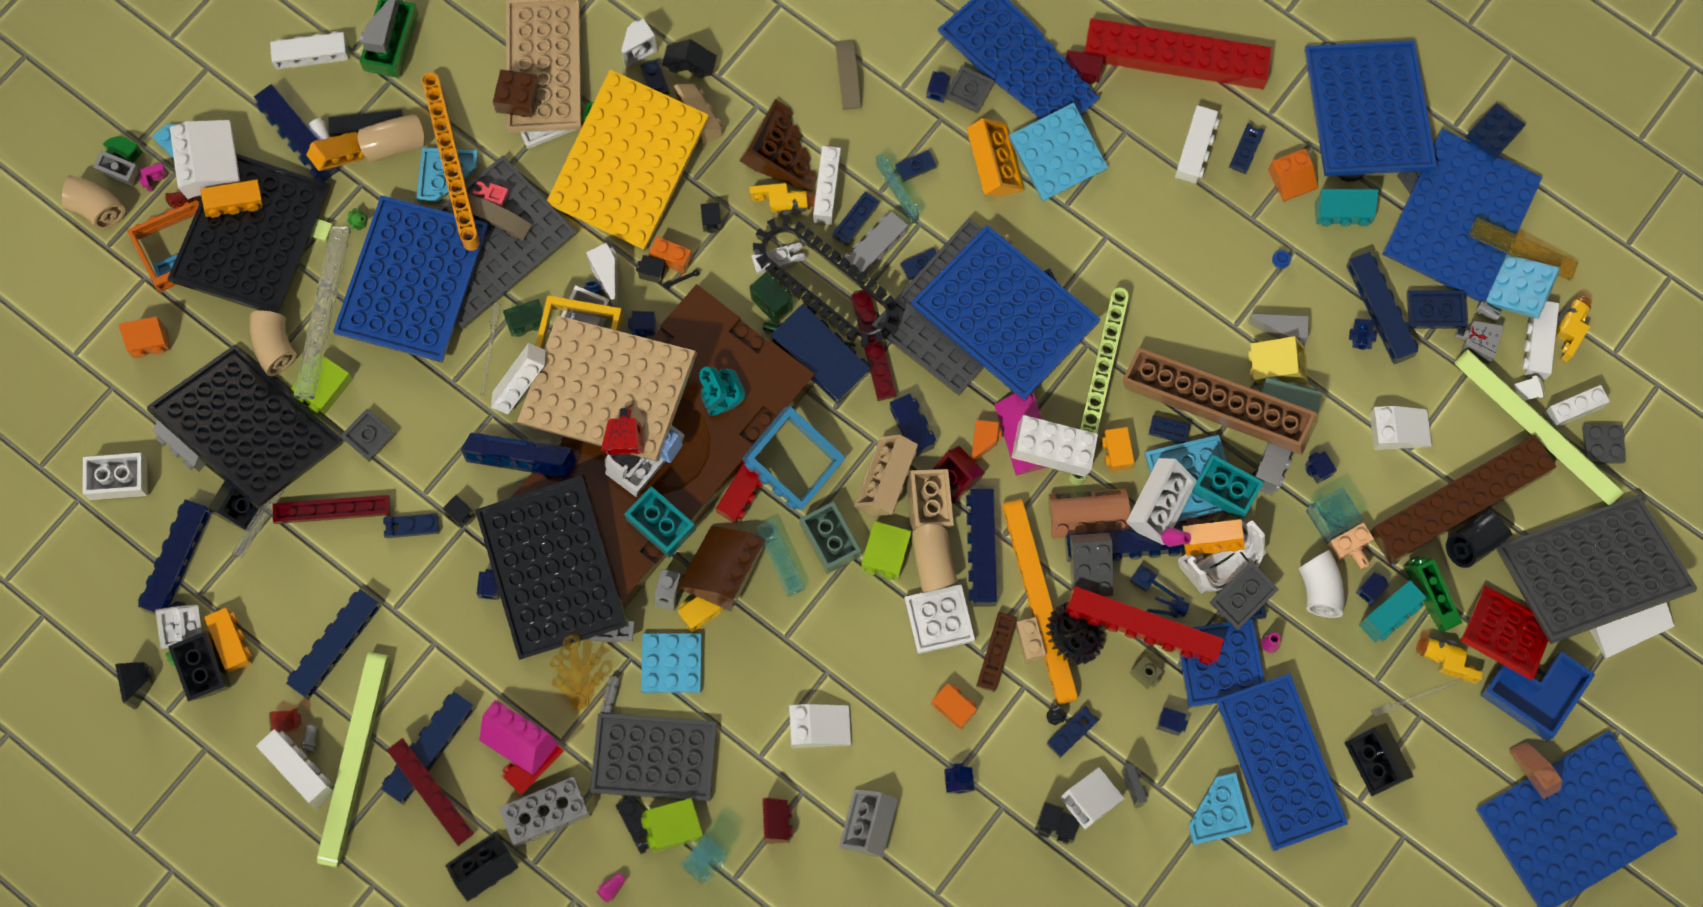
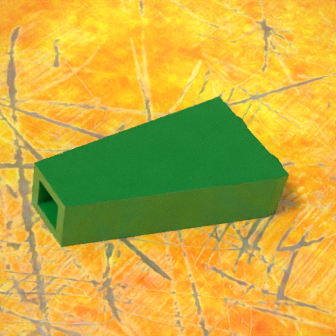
M1419 556L1408 560L1409 564L1403 567L1413 584L1426 597L1423 603L1438 630L1447 631L1462 624L1463 622L1435 560L1426 557L1419 558Z

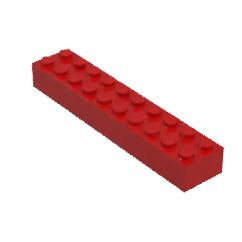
M1090 18L1084 53L1102 55V64L1263 90L1267 82L1272 47Z

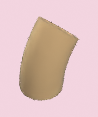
M415 114L360 129L358 131V142L364 156L369 161L375 162L396 154L422 148L424 145V133L420 120Z
M68 175L62 189V208L64 210L83 216L96 229L100 230L114 226L123 218L125 207L108 190L80 177Z
M270 311L251 312L249 322L250 338L255 356L268 376H275L286 370L297 356L287 337L286 317Z
M926 524L917 527L912 533V546L922 591L937 590L957 582L950 551L948 531L943 526L937 524Z

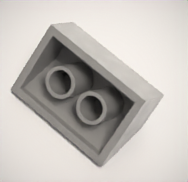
M157 420L153 430L158 435L155 439L163 446L168 444L171 447L169 451L177 458L181 456L185 459L183 463L190 470L195 468L200 472L207 463Z
M854 789L839 848L883 858L898 799L882 792Z

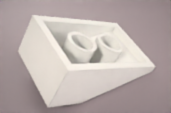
M604 243L586 252V255L604 294L610 299L611 306L618 308L617 265L619 262L613 247L609 248L607 243Z
M1382 406L1374 407L1370 412L1374 450L1432 446L1427 409Z
M789 705L792 749L851 745L849 705Z

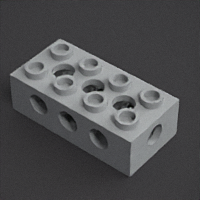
M574 776L499 808L511 841L516 848L591 817ZM568 800L566 808H559L561 801ZM549 808V814L542 817L540 815L541 810ZM525 816H530V822L525 825L522 824V819Z

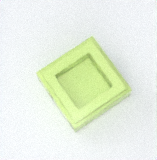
M317 219L310 238L327 242L333 224Z

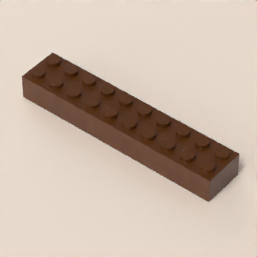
M1534 435L1374 526L1370 533L1391 565L1477 516L1486 508H1491L1545 477L1557 466L1537 436Z

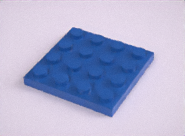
M1249 619L1237 631L1228 622L1191 627L1222 638L1224 641L1218 661L1214 664L1204 665L1199 662V659L1193 657L1192 659L1184 658L1179 653L1189 708L1216 704V699L1265 682L1253 619Z

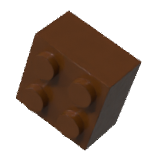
M500 69L493 98L496 113L532 117L539 90L537 74Z

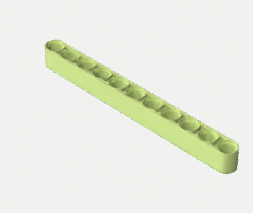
M1116 288L1110 298L1080 430L1096 434L1098 432L1129 298L1128 291L1124 288ZM1121 296L1124 300L1117 301L1115 297ZM1116 313L1120 316V318L1115 319L1111 316V314ZM1107 331H1114L1116 335L1110 336L1107 334ZM1103 348H1109L1112 352L1109 354L1105 353ZM1104 365L1108 370L1102 371L1098 366ZM1101 383L1104 387L1098 389L1094 384ZM1096 400L1100 405L1093 406L1090 401ZM1093 418L1096 423L1089 424L1086 419ZM1069 473V480L1074 485H1081L1086 480L1084 476L1077 478L1074 474Z
M1469 349L1454 362L1457 367L1531 435H1536L1543 446L1604 502L1611 505L1624 493L1614 481Z
M368 652L318 852L317 863L321 865L339 867L389 665V655Z

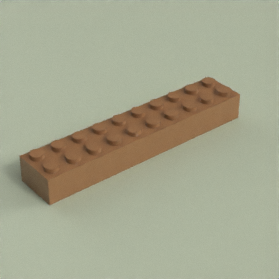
M1139 347L1123 378L1125 389L1301 455L1318 422L1317 413Z

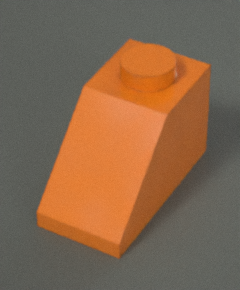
M976 420L971 456L974 461H977L996 446L997 440H1001L1002 429H998L999 422Z

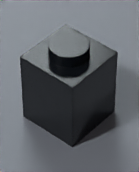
M719 202L701 204L703 232L716 233L718 230H722Z
M643 255L642 260H639L636 266L639 279L661 284L666 269L665 260Z
M457 495L442 508L461 528L464 525L468 526L474 519L475 513Z

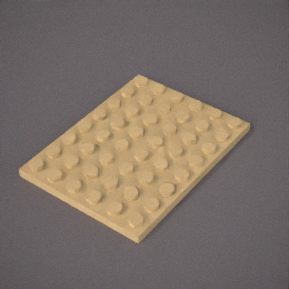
M557 315L544 349L546 350L545 366L531 383L517 422L521 425L602 446L608 420L619 418V409L628 408L631 409V418H635L641 424L644 454L631 455L658 462L697 355L696 351Z

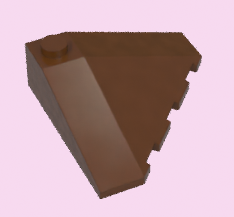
M775 99L739 161L756 172L810 191L817 178L815 170L811 171L808 162L811 159L807 149H802L799 141L802 136L798 126H793L790 118L793 116L791 109Z

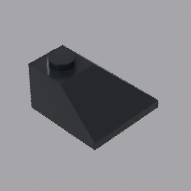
M145 662L115 664L122 702L132 709H137L153 686L152 678L155 677L153 668Z

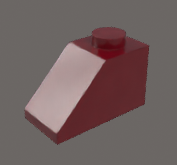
M1067 50L1066 63L1078 72V76L1089 84L1099 83L1103 56Z

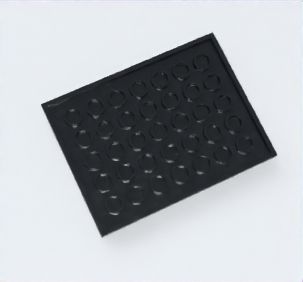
M236 154L240 182L258 180L263 208H259L256 211H241L237 214H222L214 218L206 217L201 199L167 279L168 282L258 311H270L279 314L330 190V184Z
M235 345L147 406V411L257 509L343 444V439L271 376H268L263 369Z
M585 475L564 480L475 510L519 660L629 626Z

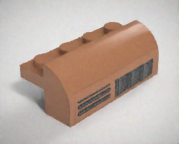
M1125 488L1049 494L1052 538L1096 533H1129V524L1126 521L1130 515V506Z

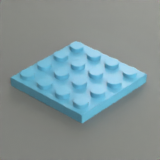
M1074 103L1008 136L1042 202L1108 169Z
M1219 435L1148 451L1144 454L1150 474L1158 458L1176 459L1196 480L1199 479L1212 454L1227 462ZM1191 492L1176 524L1225 511Z

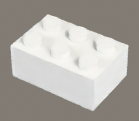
M142 453L83 457V495L89 500L148 496V459Z

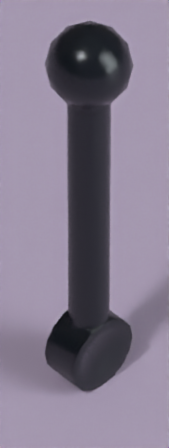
M695 269L692 273L672 282H664L663 287L669 290L674 284L692 276H699L700 271Z

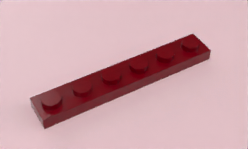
M865 291L851 294L859 330L862 332H874L872 324L877 318L871 296ZM876 337L869 338V348L864 347L867 362L870 365V374L877 401L895 398L896 393L884 345L878 346Z
M389 495L272 503L274 524L391 515Z
M403 738L386 749L457 846L474 835L468 824Z

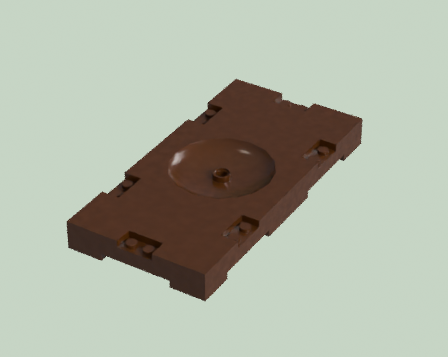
M697 284L660 325L659 331L651 339L694 350L697 353L671 424L685 435L682 441L683 445L671 463L666 461L638 496L635 497L605 474L607 454L601 449L602 446L564 436L559 446L539 469H535L511 496L512 498L564 480L585 475L624 609L643 588L645 581L667 557L626 520L624 514L652 486L696 525L730 485L744 463L741 458L784 407L791 406L794 409L815 384L814 373L771 340L768 341L741 321L737 314ZM703 367H714L718 372L723 368L735 370L745 390L744 400L734 409L709 416L701 399V390L704 389L699 378L701 369Z

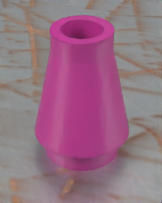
M1170 527L1163 531L1162 541L1168 547L1189 544L1191 535L1188 532Z
M1266 634L1262 638L1261 646L1266 652L1274 653L1279 650L1281 645L1279 634Z
M617 873L599 885L596 893L606 903L610 900L613 901L626 880L620 873Z

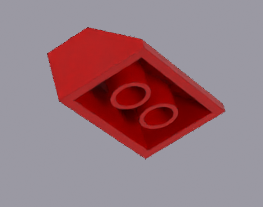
M557 745L534 776L511 762L502 769L504 773L501 776L522 795L564 750Z

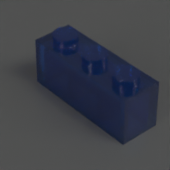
M909 393L889 402V409L902 436L918 444L916 449V456L934 449L936 438L932 431L929 432L926 426L928 422L925 415H921L918 410L920 406L917 399L912 398Z

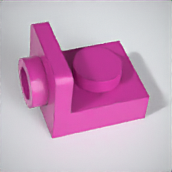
M159 163L140 169L142 176L139 179L142 187H146L149 192H152L151 182L161 181L164 177L168 176L164 165Z

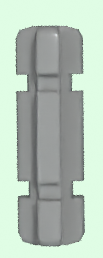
M616 676L609 677V686H607L603 698L604 704H602L600 709L603 714H611L612 705L614 704L618 690L617 687L620 683V679Z

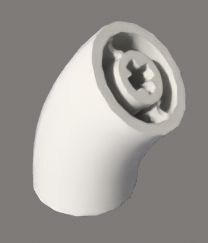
M1330 550L1298 568V571L1306 588L1307 611L1321 617L1339 618L1344 614L1343 581L1337 563Z

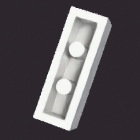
M1599 385L1550 406L1544 414L1548 422L1553 427L1558 428L1603 409L1610 400L1603 387Z

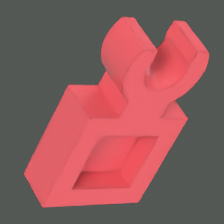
M477 182V186L482 188V190L479 192L473 190L474 196L479 198L484 196L485 200L503 207L509 193L507 188L490 183L488 188L483 182Z

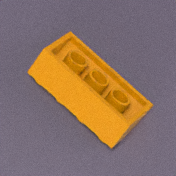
M982 118L967 127L968 138L972 146L984 195L999 197L1024 191L1013 146L1008 138L1007 124Z

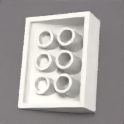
M230 120L187 121L170 127L177 185L187 199L201 195L200 189L240 182Z
M1666 602L1591 629L1590 632L1606 659L1675 626Z

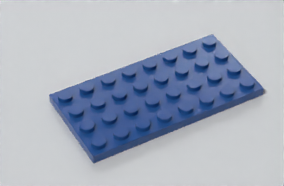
M1290 673L1215 700L1272 851L1348 825Z

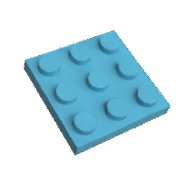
M1506 255L1486 299L1487 304L1495 308L1539 319L1560 273V268Z
M642 634L641 692L701 693L702 635Z

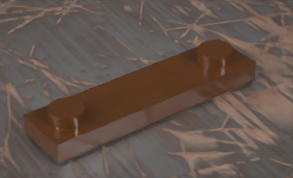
M998 612L976 687L992 692L996 691L1017 617Z

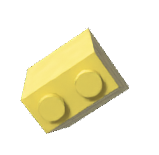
M1295 336L1250 344L1251 350L1248 352L1249 359L1252 361L1250 375L1251 379H1254L1258 385H1262L1265 379L1270 377L1278 378L1281 382L1308 383L1305 347Z

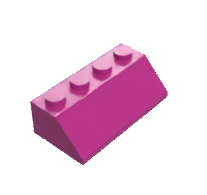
M1034 393L1025 401L1016 394H1013L994 404L1010 458L1012 457L1018 422L1022 416L1026 415L1042 420ZM1011 458L1016 476L1047 468Z
M496 700L493 701L482 715L479 741L533 776L558 745L548 732Z

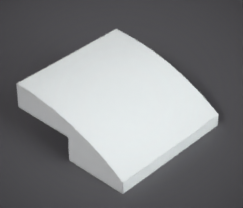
M198 605L176 606L155 610L161 649L168 648L172 644L202 633Z

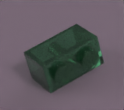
M539 299L503 310L512 337L523 336L526 332L532 330L539 331L543 316V309Z

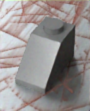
M100 151L93 166L102 173L131 186H134L140 172L136 164L104 151Z

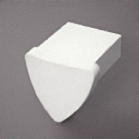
M1537 375L1532 376V379L1514 384L1517 394L1525 401L1536 397H1544V383Z

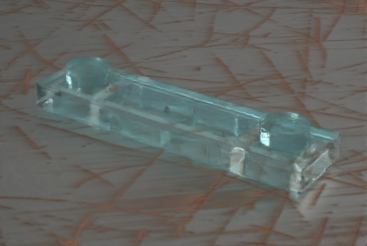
M882 153L877 155L876 166L910 221L915 223L919 220L920 209L918 205L912 203L891 169L892 164L890 160L885 158Z
M772 519L756 526L759 536L765 539L764 547L787 597L805 590L803 581L774 520Z

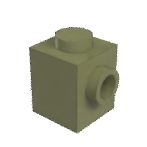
M1144 656L1130 674L1148 689L1151 685L1155 687L1162 680L1159 676L1163 671Z

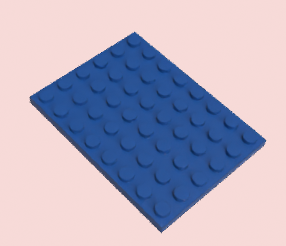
M1414 40L1305 46L1304 51L1324 176L1436 170L1437 163Z
M1442 128L1433 145L1437 168L1433 171L1420 172L1382 255L1455 291L1464 290L1466 296L1478 302H1485L1543 177L1500 156L1493 159L1475 144Z
M381 195L333 333L443 363L489 224L475 220L480 245L477 249L469 251L462 244L454 214Z
M988 225L911 302L913 308L1023 401L1041 385L1101 322V319Z
M1610 731L1552 764V767L1562 779L1561 790L1542 799L1530 780L1526 779L1476 809L1537 907H1557L1677 835V832Z

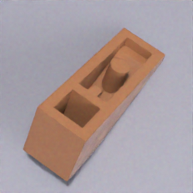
M1527 741L1509 750L1542 799L1561 790L1562 779L1552 765Z

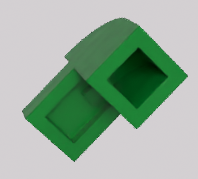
M112 137L103 143L106 153L134 163L142 153V150L136 143L125 137Z

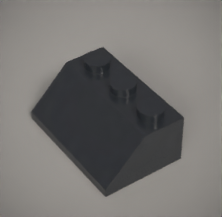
M225 480L207 510L248 532L262 506L257 509Z
M205 631L168 646L188 702L212 696L231 688L210 632Z
M1387 723L1375 726L1345 742L1371 796H1375L1414 777Z
M494 832L445 865L455 886L467 902L476 898L480 893L494 886L498 881L519 868L497 832Z

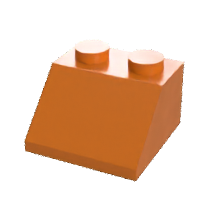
M1306 149L1271 161L1268 171L1283 202L1318 188L1314 166Z
M158 317L119 323L126 350L132 357L142 358L146 354H162L164 351L170 350L167 328Z

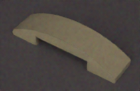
M853 40L835 42L843 110L861 108Z
M468 194L474 218L477 217L521 241L525 240L532 224L501 206Z

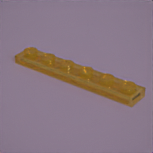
M1478 217L1474 219L1469 233L1470 237L1515 257L1559 267L1560 273L1558 276L1569 281L1573 279L1579 263Z

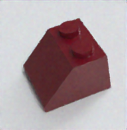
M960 445L949 450L932 469H948L952 504L969 491L985 474Z
M763 798L765 844L789 843V837H793V826L788 823V817H792V805H788L787 800Z

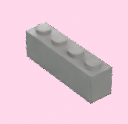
M891 211L888 215L882 216L876 228L872 227L867 232V237L863 241H858L853 248L854 250L850 254L847 253L844 257L850 261L851 266L854 264L859 268L860 273L862 271L867 275L908 232V225Z

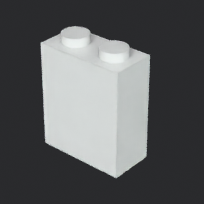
M1097 768L1066 791L1060 799L1081 826L1087 829L1124 800V797L1111 783L1107 775L1100 768Z

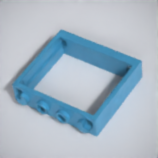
M789 406L784 407L741 459L745 462L744 465L751 472L755 471L759 475L758 479L765 485L769 484L773 488L772 492L780 498L783 497L787 501V506H790L793 510H803L846 457ZM787 419L832 460L800 500L755 459Z

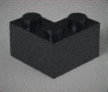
M688 39L667 45L662 65L672 73L688 70L695 77L704 78L713 74L717 55L695 41Z
M1044 802L1034 830L1038 831L1040 836L1046 838L1053 836L1057 838L1056 841L1068 845L1069 842L1073 843L1080 823L1074 815L1063 812L1064 808Z

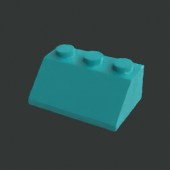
M1322 189L1315 202L1316 224H1321L1322 226H1331L1332 224L1368 226L1372 224L1376 217L1378 189Z

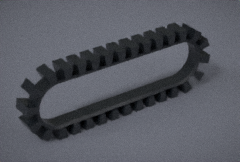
M783 217V226L779 227L776 226L773 218L767 221L771 229L767 234L761 228L758 229L756 237L763 242L762 244L753 243V252L755 255L764 254L755 258L760 268L763 269L769 263L770 265L765 268V271L771 278L774 277L775 281L781 286L783 284L784 288L790 293L792 291L797 299L800 300L801 298L802 303L807 307L810 305L816 314L819 312L823 320H828L833 328L837 327L838 332L843 336L846 334L849 341L854 343L857 336L862 337L860 341L861 347L869 348V338L876 337L878 346L886 343L882 336L885 331L893 337L897 329L895 325L890 324V320L899 321L898 309L889 311L890 308L897 305L892 295L883 300L887 296L884 288L881 286L878 288L874 280L871 278L869 280L864 272L861 271L860 273L859 268L854 264L851 266L849 260L845 257L842 258L841 254L835 249L833 251L832 247L826 242L824 244L820 237L817 235L815 237L810 229L807 228L806 230L805 225L798 221L793 229L791 228L792 220L790 217ZM783 232L795 235L885 308L886 320L882 327L874 332H862L854 327L767 256L766 247L769 240L774 235Z

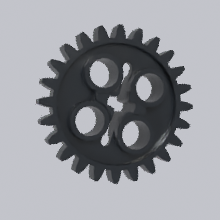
M1066 602L1056 607L1051 612L1052 616L1048 617L1051 623L1046 625L1050 629L1046 634L1052 637L1048 642L1054 643L1052 650L1058 649L1057 656L1063 654L1064 661L1069 659L1070 664L1074 662L1077 665L1081 663L1086 664L1096 659V656L1101 654L1099 650L1104 648L1101 643L1105 639L1101 635L1105 634V632L1099 629L1103 625L1095 626L1089 624L1086 619L1070 617L1069 613L1065 612ZM1085 628L1089 630L1084 631L1082 633L1074 634L1067 638L1063 637L1065 635H1068L1069 633H1075Z

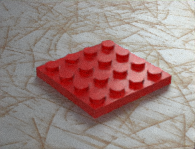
M1486 585L1480 592L1460 640L1462 643L1530 680L1535 677L1548 644L1547 637L1530 609Z

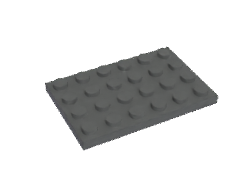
M598 713L590 793L677 800L691 798L692 801L710 802L717 722Z

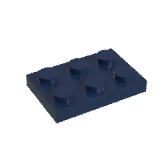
M1496 103L1467 134L1466 138L1493 159H1496L1523 130L1526 124Z
M1464 290L1408 291L1406 293L1410 329H1457L1458 327L1465 329L1467 327Z

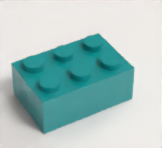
M1212 454L1197 480L1192 494L1243 521L1264 482Z
M652 486L624 514L626 520L668 558L696 530L695 524Z
M1410 580L1366 617L1359 626L1374 642H1377L1379 639L1383 642L1395 631L1394 627L1398 629L1424 606L1422 602L1426 597Z

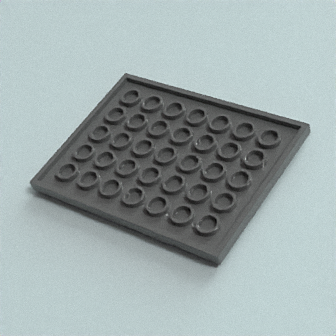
M1640 495L1502 543L1496 548L1550 644L1691 594L1697 590V586Z

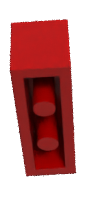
M745 462L716 506V513L737 524L738 520H743L747 513L746 507L756 499L757 494L755 493L758 488L764 486V483L758 479L759 475L755 471L751 472L744 465Z

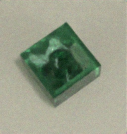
M765 272L749 286L751 300L775 325L793 311L792 294L788 289H783L779 285V281L774 275L770 276Z

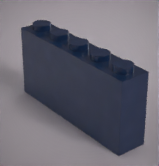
M802 304L771 334L770 340L814 373L815 383L838 405L869 375L870 365L865 359H860L850 345L846 346L842 342V337L836 332L833 333L823 319L819 320L811 307H806Z

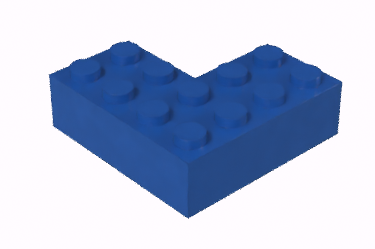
M1560 652L1553 658L1539 681L1535 678L1530 680L1501 664L1480 696L1545 741H1549L1555 737L1596 674L1564 652Z

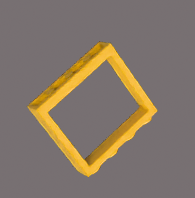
M547 295L535 346L544 348L553 309L613 319L611 329L621 331L624 312L621 308Z

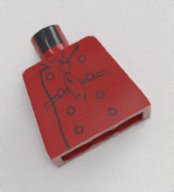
M621 408L619 409V418L608 420L601 447L607 455L644 454L641 424L635 418H631V409Z

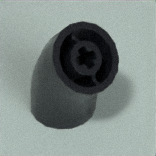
M1486 508L1470 523L1448 537L1446 551L1454 564L1462 568H1468L1494 551L1513 533L1489 508Z

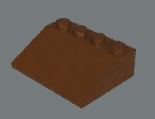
M711 526L680 581L678 588L732 611L763 552L765 539L747 531Z

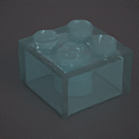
M1343 487L1311 504L1306 510L1326 544L1360 525L1364 520Z
M706 834L680 866L701 885L703 882L707 883L713 877L712 871L717 866L720 868L725 863L727 852L719 843Z

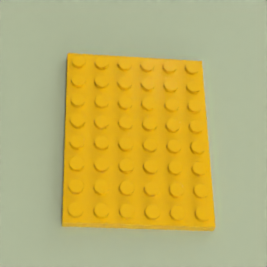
M610 69L547 202L555 209L646 251L710 116Z

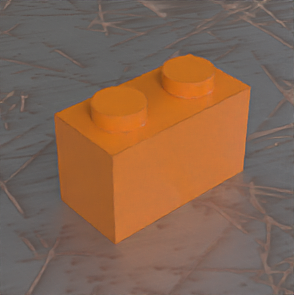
M656 237L649 251L650 257L665 260L666 267L683 274L686 273L692 260L691 250L660 237Z
M947 683L933 698L931 704L961 730L976 714V704L971 699H965L961 696L962 692L955 685L950 686Z

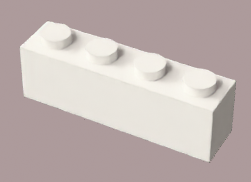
M332 32L326 35L315 34L311 37L298 36L294 39H277L270 42L272 63L276 70L349 60L347 39L343 32Z
M1196 106L1175 178L1195 184L1198 178L1202 179L1205 169L1202 167L1203 161L1207 162L1210 151H1207L1208 145L1212 146L1215 136L1212 135V130L1217 129L1220 120L1216 118L1218 111Z
M822 146L813 223L832 225L841 148Z
M1547 301L1540 318L1530 317V322L1527 323L1526 334H1528V340L1524 344L1526 358L1522 361L1524 376L1532 377L1537 375L1540 379L1546 380L1552 373L1559 303Z
M530 343L526 345L493 390L491 408L507 415L510 413L545 366L546 350Z

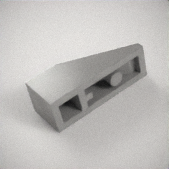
M388 0L367 23L364 32L360 36V42L365 50L387 54L399 7L398 0Z
M1251 314L1248 324L1277 339L1295 336L1302 345L1308 339V316Z

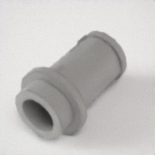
M1481 301L1476 308L1478 314H1483L1496 322L1502 312L1488 305L1487 301Z
M305 726L304 740L301 743L302 750L313 752L314 748L317 747L315 742L318 727Z

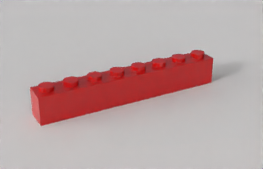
M1076 586L1071 590L1065 612L1069 613V616L1072 618H1083L1088 620L1089 624L1106 626V629L1111 632H1123L1126 637L1131 639L1140 638L1145 644L1152 646L1156 644L1162 646V649L1165 651L1179 652L1184 658L1192 659L1193 657L1199 659V662L1204 665L1214 664L1218 661L1224 639Z

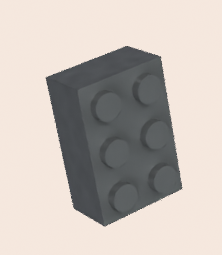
M1109 533L1070 535L1071 590L1076 586L1101 596H1113L1112 539Z

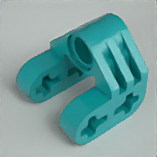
M703 367L701 369L699 378L704 387L701 390V399L709 416L734 409L744 400L745 390L735 370L723 368L718 372L714 367Z

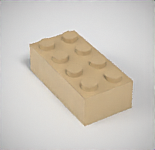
M900 434L880 437L854 507L871 516L892 515L897 507L898 497L903 491L905 478L910 472L911 462L916 456L918 444Z

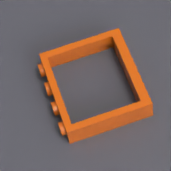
M198 200L191 203L187 202L177 209H170L163 215L154 216L147 222L135 224V227L127 230L158 293L177 284L168 282L167 278L170 272L159 277L155 275L138 240L194 216L199 206Z

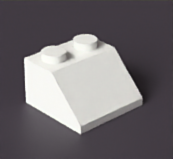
M644 19L634 21L627 27L621 49L626 69L657 52L655 35Z

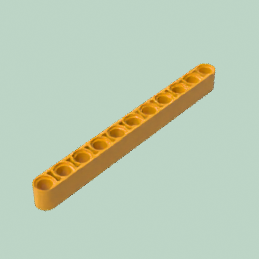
M427 73L423 76L422 83L459 236L464 248L473 251L479 247L480 240L442 86L435 73Z
M1022 499L1002 503L1004 516L1033 618L1036 617L1046 653L1044 659L1056 702L1060 705L1076 701L1077 693L1068 661L1063 660V654L1057 656L1059 650H1052L1054 643L1048 642L1052 637L1046 634L1050 631L1046 625L1051 623L1048 617L1052 616L1053 607Z

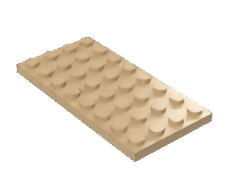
M506 0V70L537 74L539 81V90L533 116L525 117L506 114L507 133L581 129L580 0Z

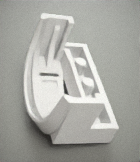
M671 425L670 430L676 431L680 435L682 442L685 435ZM608 454L605 459V474L637 497L666 461L659 459L656 462L631 454Z
M1253 520L1247 524L1242 521L1245 550L1202 554L1199 556H1186L1185 554L1178 559L1179 568L1201 594L1205 591H1221L1248 564L1240 552L1248 558L1249 562L1252 561L1257 567L1259 566L1263 556L1266 554L1265 534ZM1232 553H1235L1233 556H1231L1228 560H1226V561L1223 562L1222 564H1220V565H1218V566H1216V567L1210 568L1211 566L1215 565V564L1218 563L1219 561H1221V560H1223L1224 558L1228 557V556L1231 555Z

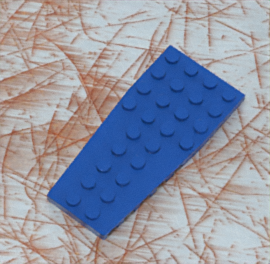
M970 0L938 28V32L978 70L994 80L998 86L1040 119L1072 103L1075 104L1080 116H1082L1099 100V95L1094 94L1090 89V85L1078 76V72L1066 63V59L1062 55L1060 56L1054 50L1055 47L1043 38V34L1009 0Z

